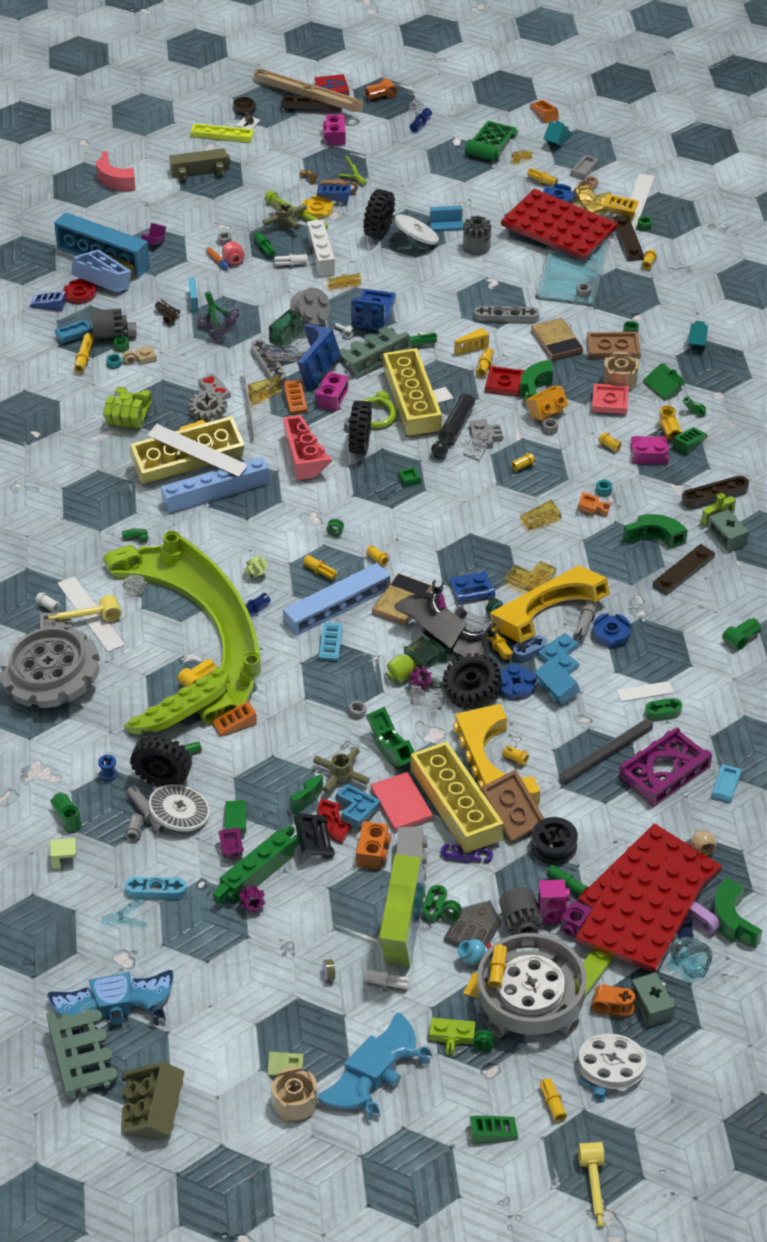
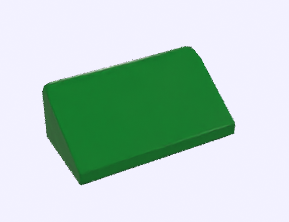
M656 367L643 380L647 386L664 400L679 393V384L660 367Z

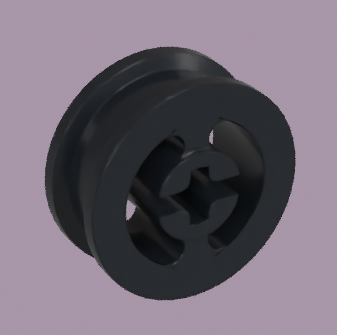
M560 817L542 819L532 830L531 848L533 854L540 861L551 865L564 864L570 861L577 851V830L571 822Z

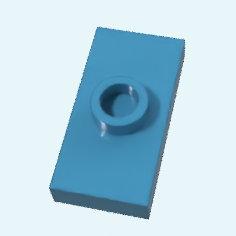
M86 319L55 329V335L62 344L84 337L87 333L93 334V328Z

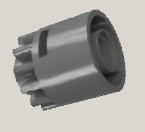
M479 215L471 216L470 219H465L463 223V249L471 255L486 254L491 248L490 220H486V217Z
M121 308L92 311L94 340L124 337V330H128L127 316L122 315Z
M516 887L506 891L500 897L499 905L508 934L512 936L521 933H538V929L543 928V919L533 890L527 887Z

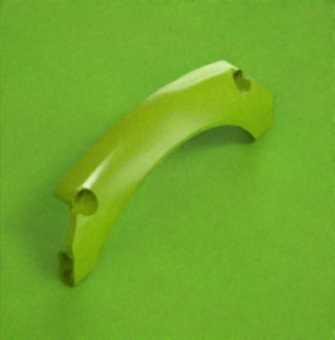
M167 531L163 535L164 544L142 546L138 549L133 545H126L107 552L103 557V562L114 577L146 581L172 589L196 603L214 623L223 648L221 667L224 666L230 677V683L225 685L226 691L219 698L197 711L205 724H213L212 721L247 702L254 688L253 678L261 674L259 646L255 628L245 603L225 573L203 551L176 531Z

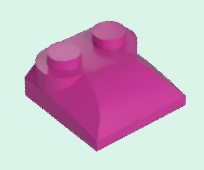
M631 437L632 464H668L669 446L667 445L666 437Z

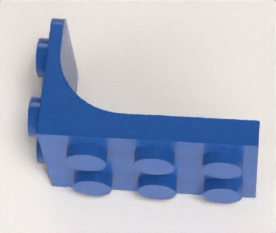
M363 289L360 299L353 298L351 301V326L371 330L386 327L396 300V293Z
M306 324L304 330L310 348L299 359L297 364L305 388L312 390L341 357L333 329Z

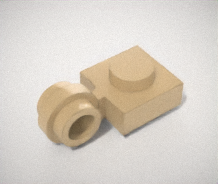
M152 345L135 349V353L127 350L122 356L124 363L128 365L134 364L135 361H139L140 365L157 361Z

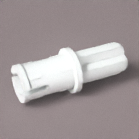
M307 254L278 256L274 258V263L276 266L291 265V267L293 265H307Z
M367 969L365 983L381 985L384 988L391 986L407 989L409 978L392 975L390 971L380 972Z

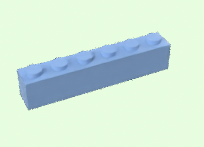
M263 457L243 462L248 466L239 477L223 469H218L161 486L162 503L168 514L270 484L269 466Z
M378 563L366 567L284 608L283 623L297 636L385 592L390 585V575Z

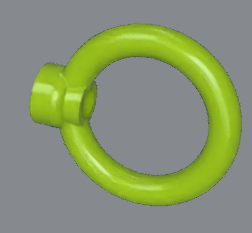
M382 390L378 391L376 396L362 400L371 402V404L375 403L379 407L387 406L390 410V415L385 420L379 422L371 421V429L387 427L395 420L397 415L395 405L389 400L390 395Z

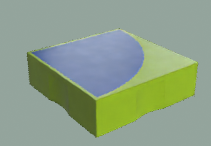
M395 854L379 937L385 963L411 967L425 891V879L420 857Z

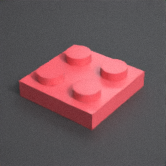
M594 384L592 412L627 414L629 386Z

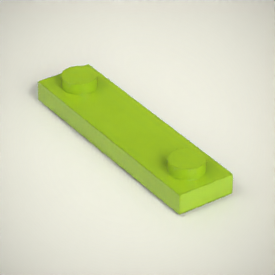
M593 949L584 960L583 965L586 971L585 998L613 962L614 957ZM574 979L575 994H578L581 986L578 987V980Z

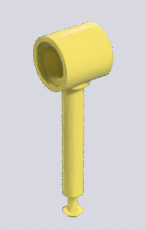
M106 595L99 600V606L60 612L54 616L49 614L48 620L51 622L53 619H58L59 621L101 614L104 620L112 622L118 620L122 612L117 598L114 595Z
M579 1143L580 1167H587L589 1170L594 1216L598 1220L596 1225L603 1227L605 1225L602 1222L604 1212L598 1166H604L603 1143Z

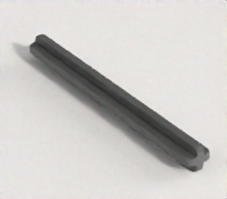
M649 718L639 722L559 773V779L563 783L574 779L651 730L653 722Z

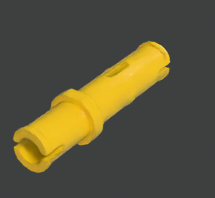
M90 333L85 334L79 353L76 354L74 366L76 373H82L89 361V352L94 340V336Z

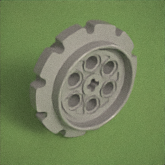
M48 627L29 633L14 643L15 647L13 650H8L5 653L0 664L2 669L0 678L7 694H12L13 700L25 706L35 704L39 708H49L72 701L87 691V684H93L99 674L100 667L98 662L100 661V656L94 641L88 640L85 633L73 628L66 630L61 627Z

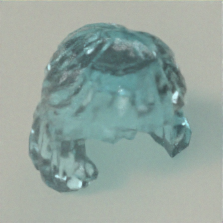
M682 937L675 942L670 951L674 965L684 970V973L689 978L694 980L697 977H705L713 958V953L706 943L694 937Z

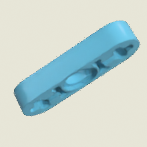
M131 877L125 883L126 894L130 898L177 900L184 898L187 894L186 882L181 878ZM154 885L162 887L159 891H152L150 889Z

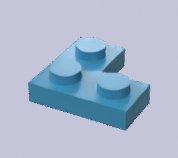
M564 633L539 650L537 657L545 663L553 658L570 675L579 668V662L569 656V654L578 649L579 643Z
M346 784L335 796L336 801L348 806L341 813V820L357 828L381 806V800L349 784Z

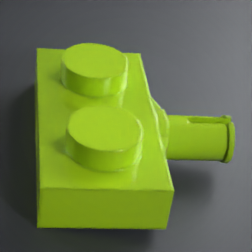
M719 493L717 495V502L702 510L701 524L707 527L709 516L727 509L734 514L736 500L732 496L725 499V495Z
M431 1017L429 1040L445 1043V1053L449 1055L451 1048L450 1055H454L455 1045L462 1043L473 1044L476 1022Z

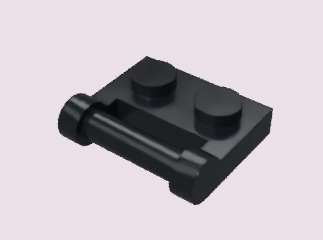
M297 813L294 816V822L301 854L321 855L324 858L333 857L335 852L334 848L331 847L328 835L327 817Z

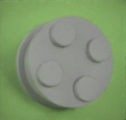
M308 288L295 293L290 301V312L295 322L302 327L306 324L319 325L325 322L330 314L328 296L318 288Z

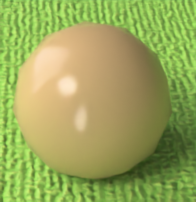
M700 830L692 836L690 844L691 848L695 849L698 854L703 853L707 856L713 853L717 846L715 835L710 831Z

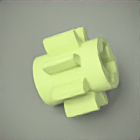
M258 555L245 562L248 567L244 568L248 576L253 574L256 578L267 571L265 566L268 563L264 557L259 559Z

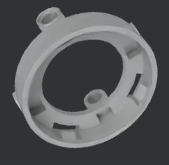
M521 933L496 942L486 951L478 967L477 995L482 1009L489 1016L487 1027L495 1037L501 1038L509 1030L527 1035L546 1034L560 1030L569 1036L579 1024L578 1013L585 999L586 971L580 957L571 947L561 940L548 935ZM502 944L507 947L505 964L514 958L524 955L543 956L556 963L561 969L565 980V995L560 1004L551 1011L540 1015H524L508 1008L501 1000L497 988L488 985L491 971L489 964L493 958L494 946ZM538 948V951L516 952V949ZM548 975L552 981L558 979L555 975ZM574 979L578 980V987L581 986L578 994H575ZM485 982H487V993L485 991Z

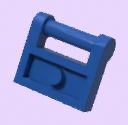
M486 571L450 578L449 584L458 604H464L465 601L484 597L494 598L496 596L495 589L491 585Z

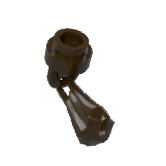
M162 299L155 303L157 310L165 312L163 314V321L166 324L176 322V315L180 314L179 309L170 306Z

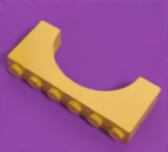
M577 565L490 612L491 622L496 623L493 629L496 631L499 629V632L522 643L536 635L532 618L544 608L567 600L582 599L597 602L610 595L607 578Z
M497 704L455 714V722L452 724L453 731L459 736L460 747L465 750L466 761L471 764L472 775L474 778H477L478 787L481 788L505 775L506 773L492 765L484 752V748L490 739L507 730V716L502 705ZM534 776L521 777L536 805H538L540 802V789Z

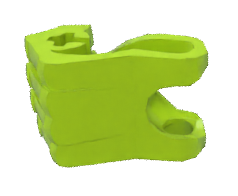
M117 387L114 391V396H108L105 401L103 416L106 423L127 428H142L147 411L151 406L152 391L142 390L141 392L130 393L126 390L127 387Z

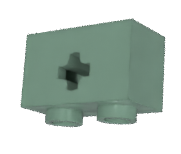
M728 509L709 516L708 531L728 552L747 545L748 529Z
M656 972L632 980L631 990L635 994V1002L649 1027L673 1019L674 1010L676 1009L675 1000L672 996L668 995L664 980H660Z

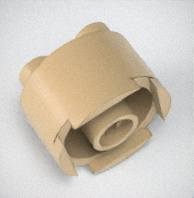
M614 352L609 358L606 357L603 372L604 383L608 385L629 386L628 391L633 390L638 381V359L636 357L634 359L627 352Z
M288 1067L281 1070L271 1084L274 1111L285 1122L298 1121L312 1116L316 1111L318 1101L317 1082L314 1075L309 1071L308 1073L303 1071L300 1067Z

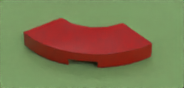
M321 798L318 805V815L327 817L328 824L326 826L329 837L343 844L351 830V825L341 820L339 815L340 804Z

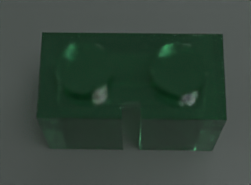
M289 309L269 326V343L282 349L292 341V338L295 339L303 332L302 315Z

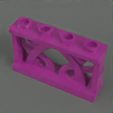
M676 727L672 731L666 732L659 740L653 741L643 751H638L630 760L624 761L619 768V779L621 781L624 780L647 799V803L650 806L655 807L711 767L712 753L707 749L704 751ZM678 743L684 749L682 752H678V745L676 748L671 747ZM655 760H675V772L654 773L653 765ZM640 769L641 772H637V775H638V776H646V775H647V777L637 778L633 773H635L636 771H638V770ZM649 782L651 788H649L645 783Z

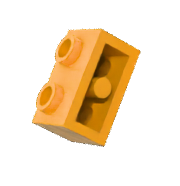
M551 386L525 400L531 418L539 419L540 421L549 419L552 414L561 413L563 408L569 406L562 386Z

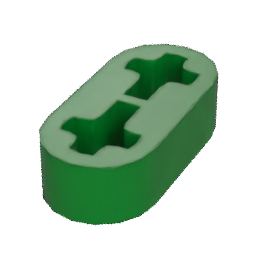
M676 698L651 701L645 706V716L652 721L676 718L682 712V702Z
M434 885L428 890L422 912L425 921L434 923L440 920L441 909L444 902L447 901V890L444 886ZM437 894H440V895L438 896V899L435 900V899H434V896H436ZM432 907L435 908L433 914L429 913L431 912Z

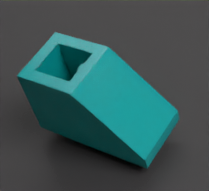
M550 121L543 139L548 143L562 147L572 136V132L568 130L569 127L565 126L564 123Z
M695 321V323H691L688 345L706 347L708 325H705V322Z

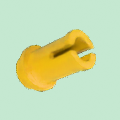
M652 249L645 252V258L641 264L643 265L642 268L646 270L651 269L653 261L657 258L656 252Z
M603 432L598 439L600 445H605L614 450V452L619 451L622 446V442L611 437L608 432Z
M525 453L523 457L511 462L512 468L517 472L527 466L531 467L535 463V458L532 453Z
M374 545L367 548L366 551L368 552H366V555L375 560L380 566H385L388 563L389 557L386 552H381Z
M506 745L502 751L503 757L517 762V765H526L529 760V754L525 750L520 751L510 745Z

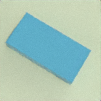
M190 277L188 278L191 310L193 312L198 311V299L195 278Z
M722 764L711 798L731 803L742 769Z

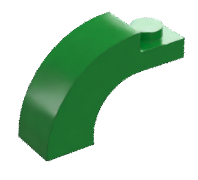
M551 360L537 362L523 372L520 383V398L525 397L526 400L537 394V388L552 384L553 368Z
M645 514L638 516L637 522L624 525L623 540L627 544L644 538H656L665 542L669 548L686 544L688 530L673 518L658 514Z
M385 706L365 715L373 732L371 736L383 756L394 766H402L410 762L411 754L415 753L409 740H404L397 733Z

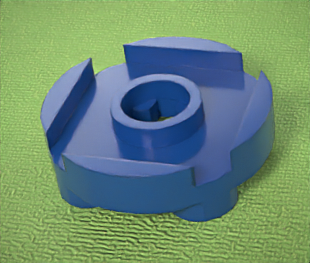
M557 183L554 184V187L549 188L547 186L543 190L544 193L567 201L570 204L574 202L575 192L571 191V187L568 185Z
M605 613L594 620L592 635L597 641L605 644L606 647L615 648L630 638L631 624L623 615L615 613V616H609V613Z
M511 664L500 672L502 677L500 694L510 700H516V698L520 697L526 699L534 693L536 675L530 670L519 667L517 664Z

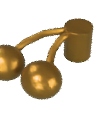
M300 171L299 175L301 177L311 175L309 181L312 183L316 182L317 174H314L313 171Z

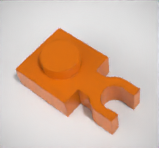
M582 491L577 509L593 515L597 511L601 515L607 516L611 503L600 502V497Z

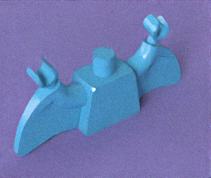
M398 1012L394 1015L389 1027L383 1034L377 1038L370 1035L344 1063L345 1070L341 1078L333 1086L318 1095V1101L341 1109L366 1107L367 1118L372 1121V1113H377L379 1117L381 1115L379 1105L373 1102L370 1090L379 1089L384 1082L395 1087L401 1079V1075L395 1072L396 1061L405 1057L414 1058V1056H417L420 1062L426 1065L430 1063L427 1055L432 1056L431 1051L426 1046L416 1050L415 1032L409 1021Z

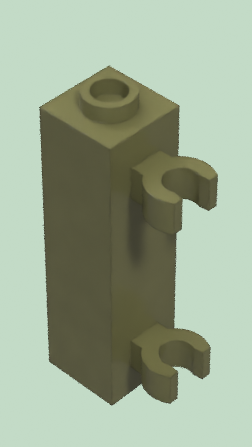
M225 148L169 155L172 177H180V181L187 180L186 176L211 172H217L218 176L224 175L223 171L228 170V164L231 163L230 155L226 153Z

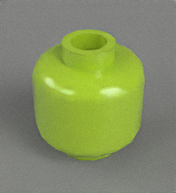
M399 654L387 663L388 671L386 674L392 682L396 680L399 683H403L410 678L408 676L409 673H414L413 668L416 665L408 655Z

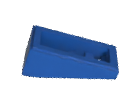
M318 185L316 196L348 203L351 186Z
M66 291L34 294L30 307L62 311L67 301Z

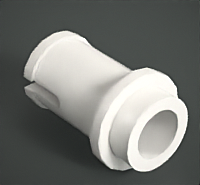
M40 592L35 598V602L39 607L43 606L53 613H56L60 608V603L48 597V594L45 592Z

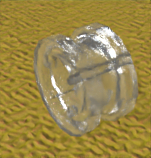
M414 99L409 105V110L415 115H419L424 110V103Z

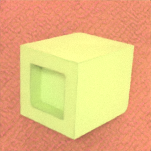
M76 838L50 840L53 870L61 869V858L76 857Z
M269 1052V1075H277L281 1070L288 1067H303V1054Z

